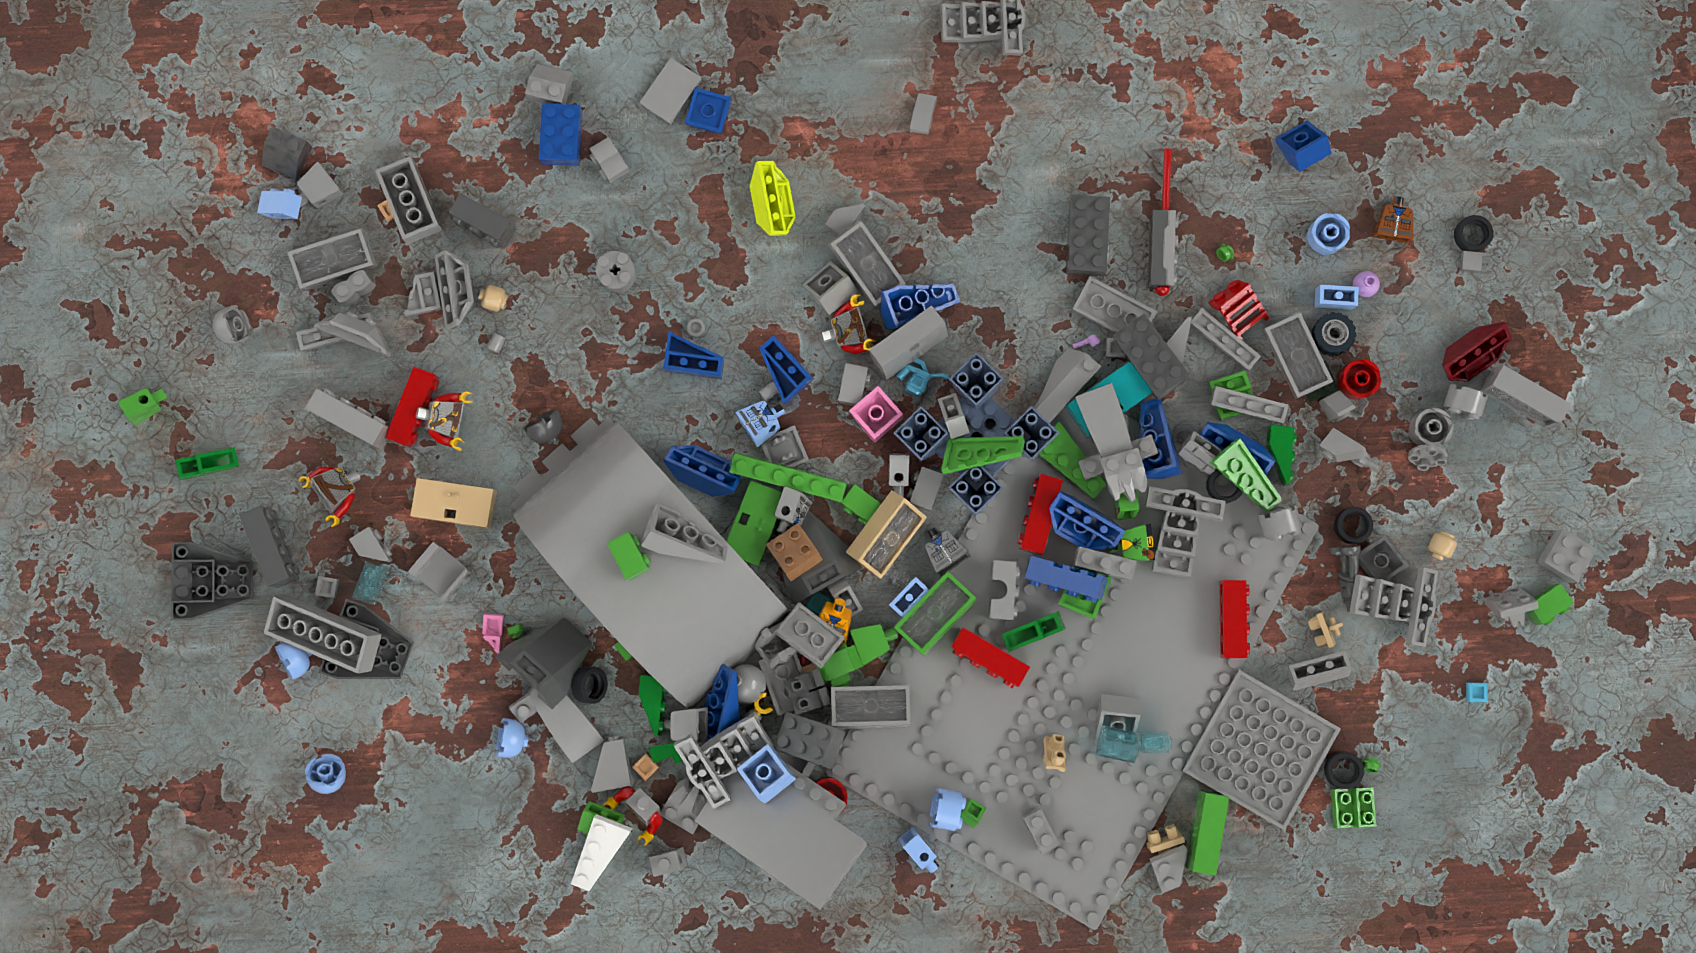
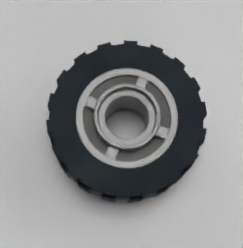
M1331 312L1330 314H1325L1315 323L1311 333L1318 350L1322 354L1339 356L1345 353L1355 342L1356 327L1348 316L1342 315L1339 312ZM1330 331H1335L1338 338L1331 337Z

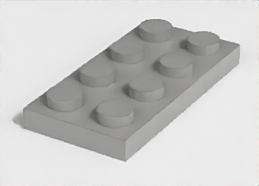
M1091 276L1088 278L1072 308V311L1114 333H1117L1142 314H1145L1152 323L1157 313L1156 310Z

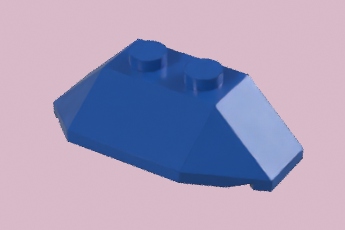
M1207 422L1200 433L1203 438L1221 450L1228 447L1235 439L1240 438L1265 475H1267L1275 462V459L1259 442L1227 424Z
M696 445L671 446L663 461L677 481L712 497L734 494L741 481L740 475L729 472L731 463L729 460Z
M1059 491L1049 507L1054 532L1077 546L1092 550L1116 547L1125 533L1121 526L1105 514L1076 497Z

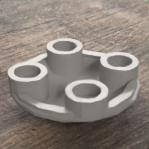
M1419 445L1412 448L1408 453L1409 461L1421 471H1426L1429 467L1447 464L1448 454L1440 446Z

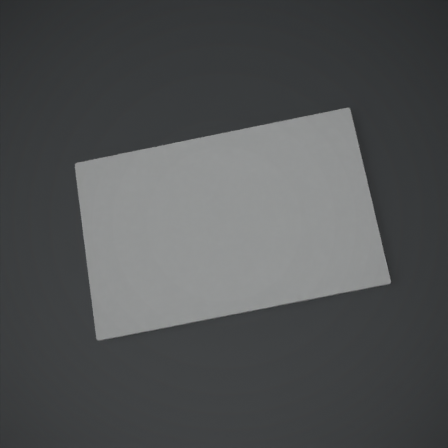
M1081 390L1076 396L1081 395L1085 392ZM1065 408L1051 421L1050 424L1053 427L1058 421L1062 424L1086 458L1099 454L1091 436L1089 438L1084 436ZM1123 414L1131 442L1137 440L1140 433V424ZM1174 443L1178 454L1181 446ZM1179 454L1178 458L1182 474L1165 479H1147L1148 483L1145 492L1136 489L1139 511L1135 519L1115 520L1114 501L1109 492L1105 474H1101L1100 477L1106 485L1093 500L1041 456L1037 455L1032 461L1024 457L1012 459L994 477L1004 489L977 515L972 514L958 539V542L970 553L971 557L949 571L953 577L976 597L977 601L924 657L902 637L875 685H909L910 727L850 729L839 750L833 770L827 769L826 771L828 776L838 779L843 785L1093 930L1098 929L1146 842L1148 838L1147 833L1152 831L1184 772L1181 770L1234 675L1237 670L1241 669L1246 658H1220L1219 581L1246 580V584L1249 585L1250 593L1247 596V604L1250 606V614L1247 615V623L1250 624V635H1247V643H1250V648L1252 649L1319 527L1317 523L1299 514L1302 524L1301 533L1295 535L1283 534V538L1271 541V539L1264 537L1258 514H1263L1265 511L1243 492L1236 501L1225 504L1222 521L1199 518V536L1197 537L1190 579L1153 572V561H1137L1131 581L1111 578L1094 620L1058 605L1064 589H1059V592L1047 589L1048 585L1043 583L1040 586L1029 584L1030 580L1026 579L1025 575L1031 556L1073 567L1076 550L1079 547L1055 533L1052 523L1043 555L1019 549L1020 545L1017 542L1020 533H1024L1025 526H1022L1025 514H1029L1030 508L1027 507L1029 497L1033 496L1035 489H1032L1035 477L1038 478L1040 474L1062 479L1060 492L1074 496L1105 514L1124 530L1151 523L1155 553L1165 510L1145 507L1149 486L1171 491L1188 489L1200 494L1202 497L1211 498L1206 489V481L1209 475L1199 471L1189 461H1184ZM1223 474L1219 475L1214 482V488L1219 495L1230 496L1236 490V485ZM1279 502V503H1278L1275 507H1273L1272 509L1277 508V507H1281V506H1284L1285 509H1287V508H1289V507H1287V506H1285V505H1283L1282 503ZM1109 548L1096 550L1121 557L1120 552L1110 553ZM993 560L1015 561L1017 566H1020V576L1016 578L1019 594L1018 597H1015L1014 605H1018L1017 617L1014 616L1013 620L989 619L990 599H1001L1006 593V588L1002 582L991 580ZM939 574L931 588L942 578ZM928 601L922 609L927 613L934 605ZM1059 611L1066 627L1065 630L1008 652L1001 634ZM962 627L1030 666L1019 687L1014 686L1013 689L1002 683L1004 679L997 676L995 679L986 673L987 669L980 666L978 669L969 663V658L965 656L960 658L952 653L953 649L950 647ZM871 693L867 700H876V693ZM1101 694L1140 698L1141 716L1134 742L1095 738L1097 712ZM1053 734L1064 736V750L1066 753V770L1064 772L1058 769H1045V763L1043 762V739L1045 736L1052 737ZM936 788L959 791L962 793V797L966 798V803L969 798H972L984 806L986 810L979 823L972 828L962 821L961 829H956L955 831L931 827L930 822H933V817L930 816L933 795H938V792L935 791ZM1037 808H1040L1044 813L1060 844L1043 854L1039 851L1022 816Z

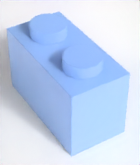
M271 188L270 191H262L257 213L270 218L298 219L302 197L296 195L295 191L290 189H283L281 191Z
M1319 285L1315 289L1314 308L1353 310L1358 306L1359 287Z
M915 577L889 606L903 618L929 589Z

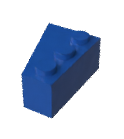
M670 331L668 332L663 366L665 372L722 380L723 357Z
M773 335L759 348L783 404H788L815 379L778 337Z

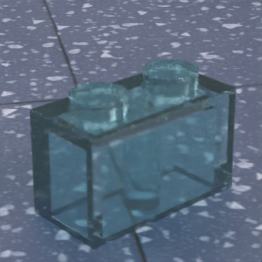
M365 562L352 598L369 605H376L389 569Z
M1102 726L1097 740L1096 756L1135 763L1140 750L1141 733Z
M1138 732L1139 752L1169 753V748H1172L1171 736L1168 737L1166 732Z

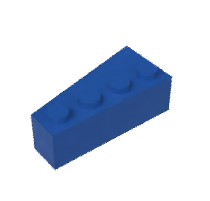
M1031 556L1025 578L1030 580L1029 584L1040 586L1043 583L1048 585L1047 589L1059 592V589L1067 590V595L1077 597L1078 594L1085 596V600L1095 603L1097 599L1102 600L1108 578L1103 575H1096L1089 571L1057 564L1056 562Z

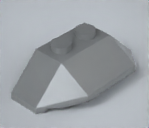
M444 250L434 256L445 329H450L462 322L472 308L474 300L468 263L449 250Z
M347 312L346 315L338 313L314 325V328L390 357L391 353L381 330L371 320L365 319L361 321L357 319V315Z

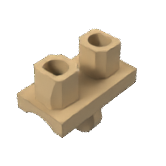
M1324 611L1308 620L1311 630L1322 628L1323 635L1315 637L1317 647L1328 646L1330 648L1336 644L1331 630H1333L1335 637L1341 635L1338 628L1342 627L1343 623H1336L1335 618L1331 617L1328 618L1331 624L1329 626Z
M1053 734L1052 737L1045 736L1043 739V762L1045 763V769H1058L1064 772L1066 770L1064 736Z
M1174 824L1165 827L1167 834L1165 837L1160 838L1158 830L1147 833L1148 842H1146V845L1151 853L1158 851V854H1162L1176 848L1179 844L1185 843L1184 837Z

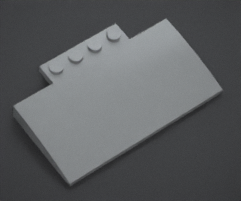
M786 762L784 763L796 780L766 804L756 797L739 771L725 776L721 782L730 794L731 800L714 809L709 801H707L695 822L814 907L821 910L867 846L864 839L836 821V818L846 806L845 802Z

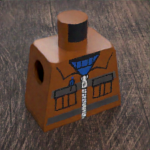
M1393 197L1392 205H1385L1381 209L1372 237L1409 243L1413 240V210L1403 207V197Z

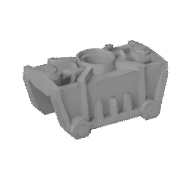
M782 622L770 629L764 628L755 644V648L771 669L779 663L782 664L788 661L789 657L798 652L792 646L789 648L783 647L781 644L783 639L775 634L776 629ZM767 644L774 645L772 647L773 650L763 651L762 647ZM773 654H777L774 657V659L770 662V659L772 658Z

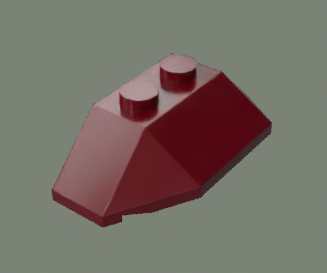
M1500 322L1476 327L1447 347L1442 366L1448 380L1468 382L1496 363L1504 352L1507 342H1510L1512 339L1507 324Z

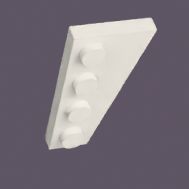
M596 814L593 818L571 885L590 891L632 828Z

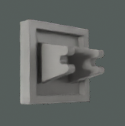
M795 425L773 434L761 444L768 461L790 467H797L809 462Z
M1511 588L1507 592L1493 593L1491 596L1484 598L1485 605L1501 619L1508 620L1509 617L1514 628L1517 627L1518 621L1520 625H1524L1525 612L1539 608L1538 601L1522 588Z

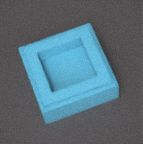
M1466 683V702H1488V684Z

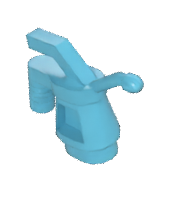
M918 358L913 362L920 365L923 370L908 364L896 375L902 381L909 372L913 373L906 383L905 391L919 398L925 392L927 382L931 377H944L945 379L950 377L944 373L929 374L925 362Z

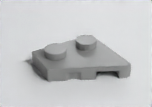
M1184 844L1149 859L1162 893L1181 885L1187 855V848Z

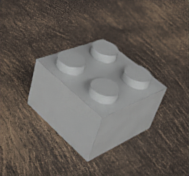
M1564 529L1556 530L1536 564L1568 583L1579 582L1597 549Z

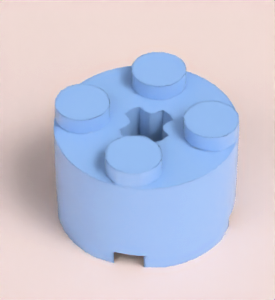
M1326 213L1318 217L1310 225L1306 238L1310 247L1315 252L1324 256L1331 255L1339 251L1348 242L1350 226L1343 216L1336 213Z
M936 788L935 791L938 792V795H933L930 816L933 817V822H930V826L951 831L961 829L963 819L960 815L961 809L965 808L966 798L962 797V793L959 791Z

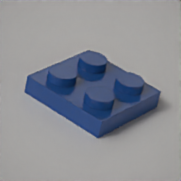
M695 87L685 125L722 135L732 98Z

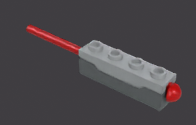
M1170 148L1164 149L1162 210H1152L1150 213L1148 288H1155V292L1159 296L1167 295L1177 282V272H1174V265H1177L1178 254H1175V246L1178 245V235H1175V228H1178L1179 217L1176 216L1175 210H1170L1169 208Z

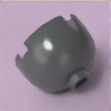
M552 409L536 417L537 419L533 423L531 421L528 422L523 428L534 442L552 444L559 439L557 436L562 432L563 420L558 410Z

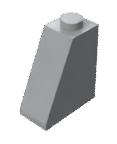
M620 736L609 737L608 742L603 743L592 785V793L633 785L625 738L620 739Z

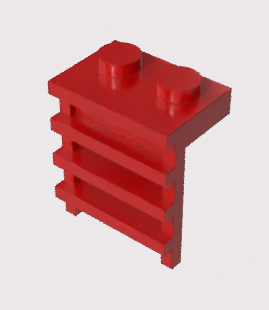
M1238 279L1230 282L1226 289L1215 294L1213 299L1208 302L1212 309L1221 312L1233 333L1241 340H1243L1241 334L1260 319L1269 320L1267 311L1263 309L1262 303L1258 301L1256 293L1251 289V285ZM1253 300L1254 303L1231 321L1230 317ZM1256 309L1259 310V312L1256 315H1254L1241 327L1236 329L1235 326L1237 324H1239L1242 320H1244Z

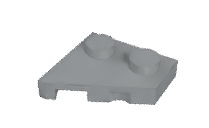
M434 271L415 275L413 289L410 291L408 298V307L405 310L406 317L442 310Z

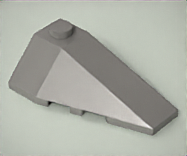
M1068 348L1056 360L1035 409L1051 423L1097 374L1101 365L1087 353Z
M656 503L644 531L642 547L659 554L720 564L726 562L728 551L726 545L709 533L704 534L696 529V524L692 521L690 523L686 522L676 510Z

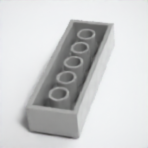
M289 595L273 597L264 630L266 635L355 673L372 671L382 635Z

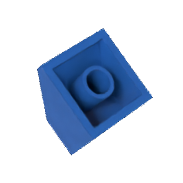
M1305 121L1275 138L1289 164L1299 172L1332 154L1328 136L1309 121Z

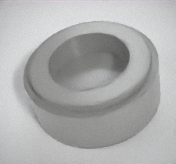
M692 319L687 324V332L693 338H700L706 332V326L700 319Z

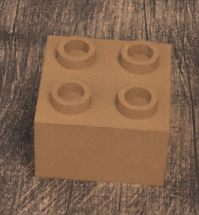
M799 523L766 544L790 582L823 560Z

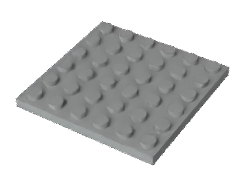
M1237 670L1181 771L1285 831L1341 728L1243 671Z

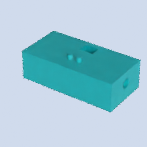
M1130 361L1086 391L1089 392L1112 383L1122 413H1125L1152 393ZM1075 399L1067 404L1065 409L1084 436L1089 438L1090 433Z

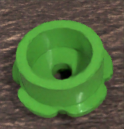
M1221 244L1220 248L1216 250V254L1222 262L1233 259L1234 251L1230 245Z
M522 623L507 628L509 633L507 636H512V639L524 635L523 631L526 629L523 628Z
M1367 757L1366 760L1362 761L1364 771L1377 773L1379 767H1381L1376 758Z

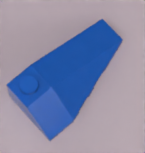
M954 284L898 285L881 293L880 312L886 328L892 329L908 323L931 305L936 311L960 302Z
M1155 398L1142 402L1138 439L1152 435L1158 454L1142 459L1146 478L1165 479L1182 474L1162 400L1157 401Z
M725 664L721 665L713 681L714 687L705 697L707 700L704 706H700V708L708 707L707 738L709 740L739 721L737 672Z

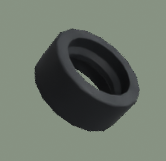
M1472 215L1457 224L1454 230V240L1456 245L1463 251L1479 252L1491 243L1494 230L1486 218ZM1475 223L1482 228L1484 239L1480 244L1472 245L1465 240L1463 230L1466 225Z
M1218 469L1214 470L1206 481L1208 495L1213 499L1226 501L1225 504L1236 501L1243 494L1237 486L1235 492L1230 496H1222L1216 492L1214 482L1222 473Z
M1351 507L1342 510L1337 515L1334 521V530L1341 541L1347 544H1357L1370 537L1373 531V520L1366 510L1360 507ZM1356 514L1363 519L1365 529L1361 535L1351 537L1344 532L1343 521L1348 515Z
M583 666L574 673L571 682L574 698L582 703L596 704L605 697L608 688L607 676L598 667ZM592 674L594 688L591 694L587 696L585 683L588 676Z
M1336 752L1326 760L1324 774L1331 785L1340 789H1351L1362 781L1364 766L1356 755L1349 752ZM1340 759L1350 760L1355 767L1354 777L1347 782L1337 780L1333 774V766Z

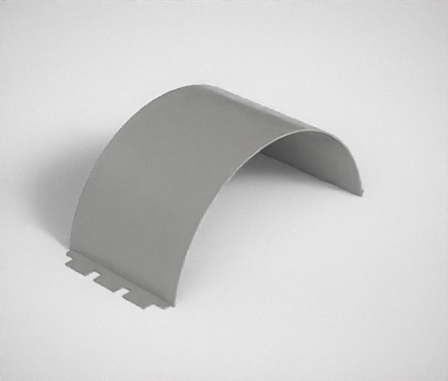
M590 418L571 435L572 439L578 444L576 447L569 451L562 443L542 461L549 469L548 472L541 477L533 469L513 487L520 494V497L512 503V507L516 510L513 514L514 518L526 536L562 580L646 671L688 709L700 708V706H704L707 700L705 698L707 693L712 691L714 687L713 681L722 664L732 669L740 664H752L760 669L758 661L762 657L755 648V644L764 628L770 629L784 621L790 611L617 421L613 423L611 419L607 418L598 426ZM656 503H659L681 514L680 517L686 522L690 523L692 521L697 525L696 529L704 534L709 533L726 545L728 551L726 562L720 564L659 554L639 546L641 553L645 552L651 562L648 564L650 570L628 581L625 579L607 543L627 532H630L632 535L636 534L640 543H642L650 516ZM784 640L781 641L783 647L789 648L791 646ZM767 644L762 647V650H773L772 647L774 645Z

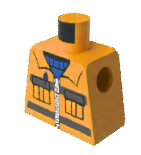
M837 598L834 603L826 602L818 617L845 637L840 644L844 645L850 633L852 611L845 608V600Z

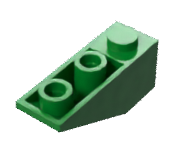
M1270 425L1267 427L1266 448L1275 459L1274 467L1282 486H1287L1292 482L1294 475L1293 470H1291V463H1294L1295 460L1293 444L1296 443L1297 433L1294 432L1295 427Z
M641 675L639 697L654 735L659 736L660 732H663L664 720H661L662 712L665 713L666 701H663L664 693L668 691L653 676Z

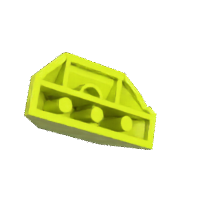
M757 161L750 183L756 223L769 236L787 235L796 218L789 181L782 171L776 167L774 161Z

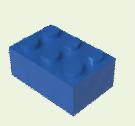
M542 103L539 160L542 165L580 166L583 117L580 105Z

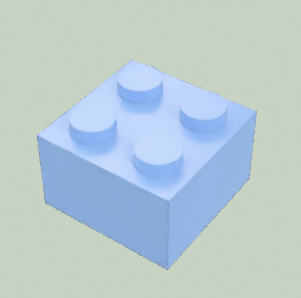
M768 744L737 768L756 797L765 804L796 780L776 750Z

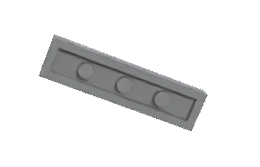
M1203 308L1191 320L1190 325L1247 372L1261 357Z
M371 313L358 315L357 318L361 321L365 319L373 321ZM316 328L296 332L300 351L302 352L344 341V339Z
M1217 386L1213 388L1209 403L1210 405L1284 423L1289 406L1288 404Z

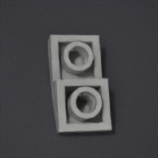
M918 93L910 132L929 134L937 96Z

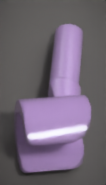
M1091 335L1087 339L1072 345L1075 349L1089 343L1093 348L1100 343V340L1096 335Z

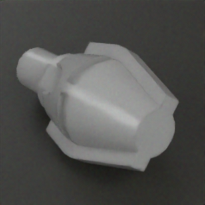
M1368 453L1365 458L1351 460L1355 465L1362 468L1369 467L1375 472L1380 466L1372 461L1371 455Z

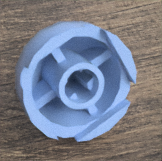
M285 642L275 646L276 652L292 680L301 677L307 672L310 666L309 657L312 656L311 653Z
M503 718L501 723H504V726L499 728L496 742V750H500V752L496 753V756L511 758L517 756L522 748L527 746L528 735H525V729L521 723L513 719Z
M323 754L321 758L316 760L314 758L307 764L305 775L307 783L314 791L321 794H330L340 789L346 778V770L340 757L334 754Z

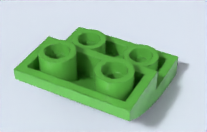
M1374 787L1331 789L1333 828L1376 827Z

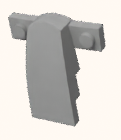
M1000 0V3L982 1L981 3L962 2L961 4L942 3L940 5L942 42H979L1002 39L1003 55L1021 56L1023 54L1022 30L1025 25V11L1021 0Z
M1112 383L1075 397L1084 422L1099 453L1078 461L1085 480L1104 474L1100 461L1101 458L1135 448L1139 449L1141 459L1158 454L1152 435L1131 442Z
M1149 486L1145 507L1165 510L1157 539L1152 571L1190 579L1197 537L1199 536V518L1222 521L1226 501L1202 497L1200 494L1188 489L1171 491Z
M1419 567L1415 589L1382 579L1356 575L1349 613L1382 619L1408 621L1409 628L1406 644L1426 647L1429 625L1436 609L1435 589L1438 571Z
M532 686L527 694L509 706V709L520 723L538 711L548 730L572 763L604 741L603 736L569 693L558 705L551 709L538 698V691Z
M753 713L723 730L700 747L692 734L674 742V747L686 765V772L690 781L702 790L714 809L731 800V796L720 778L737 772V768L767 744L773 747V743Z

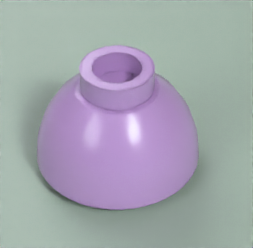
M1363 271L1355 276L1353 287H1359L1358 295L1371 297L1378 291L1380 281L1375 273Z

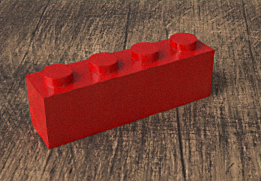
M413 366L386 434V439L411 448L412 444L416 443L419 426L422 427L425 421L416 418V411L418 407L428 409L429 403L432 402V393L439 386L438 376Z
M1044 474L1034 478L1032 489H1035L1033 496L1029 497L1027 507L1030 508L1029 514H1025L1022 526H1025L1024 533H1020L1017 542L1020 545V550L1038 555L1044 554L1052 524L1049 507L1061 490L1062 479Z
M1246 580L1219 581L1220 658H1248V654H1250V643H1247V635H1250V624L1247 623V615L1250 614L1247 596H1249L1250 588L1246 584Z
M964 627L961 628L950 647L953 649V654L960 658H963V656L969 658L971 665L978 669L980 666L987 669L986 673L995 679L997 676L1004 679L1002 683L1012 689L1014 686H1020L1030 669V666Z

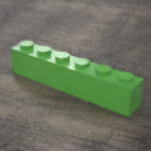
M735 451L733 452L729 467L730 473L788 487L838 502H842L847 485L842 480Z

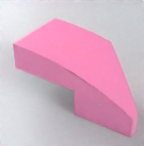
M485 613L483 615V638L491 644L496 653H499L502 643L504 615Z

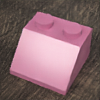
M879 386L849 410L862 430L874 443L903 419V413Z

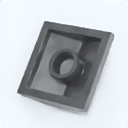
M1386 534L1371 542L1359 554V564L1369 577L1387 581L1410 565Z

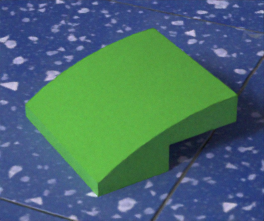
M1246 371L1209 382L1211 395L1214 386L1252 395V387ZM1215 406L1220 421L1244 414Z

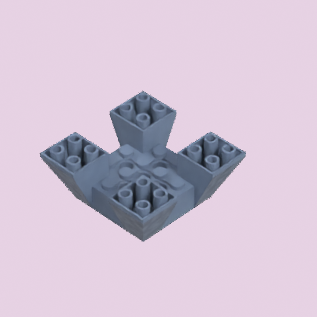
M976 352L949 378V381L961 397L959 403L970 432L956 438H972L974 435L981 437L1023 436L1025 443L1022 457L1032 461L1059 432L1032 406L1017 421L1010 417L992 399L1004 378ZM922 406L894 432V435L921 461L935 454L944 460L948 438H951L944 417L937 422ZM987 422H994L996 426L993 429H987L985 424ZM1012 459L955 471L959 477L948 488L977 515L1004 489L994 477Z

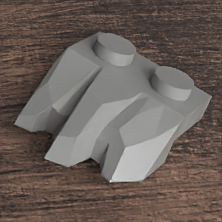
M1138 448L1100 459L1109 492L1115 502L1120 499L1121 494H1125L1129 502L1132 503L1136 500V489L1145 492L1148 482Z
M686 778L678 782L660 815L693 834L698 827L695 820L708 800L702 790L695 785L692 787L689 779Z

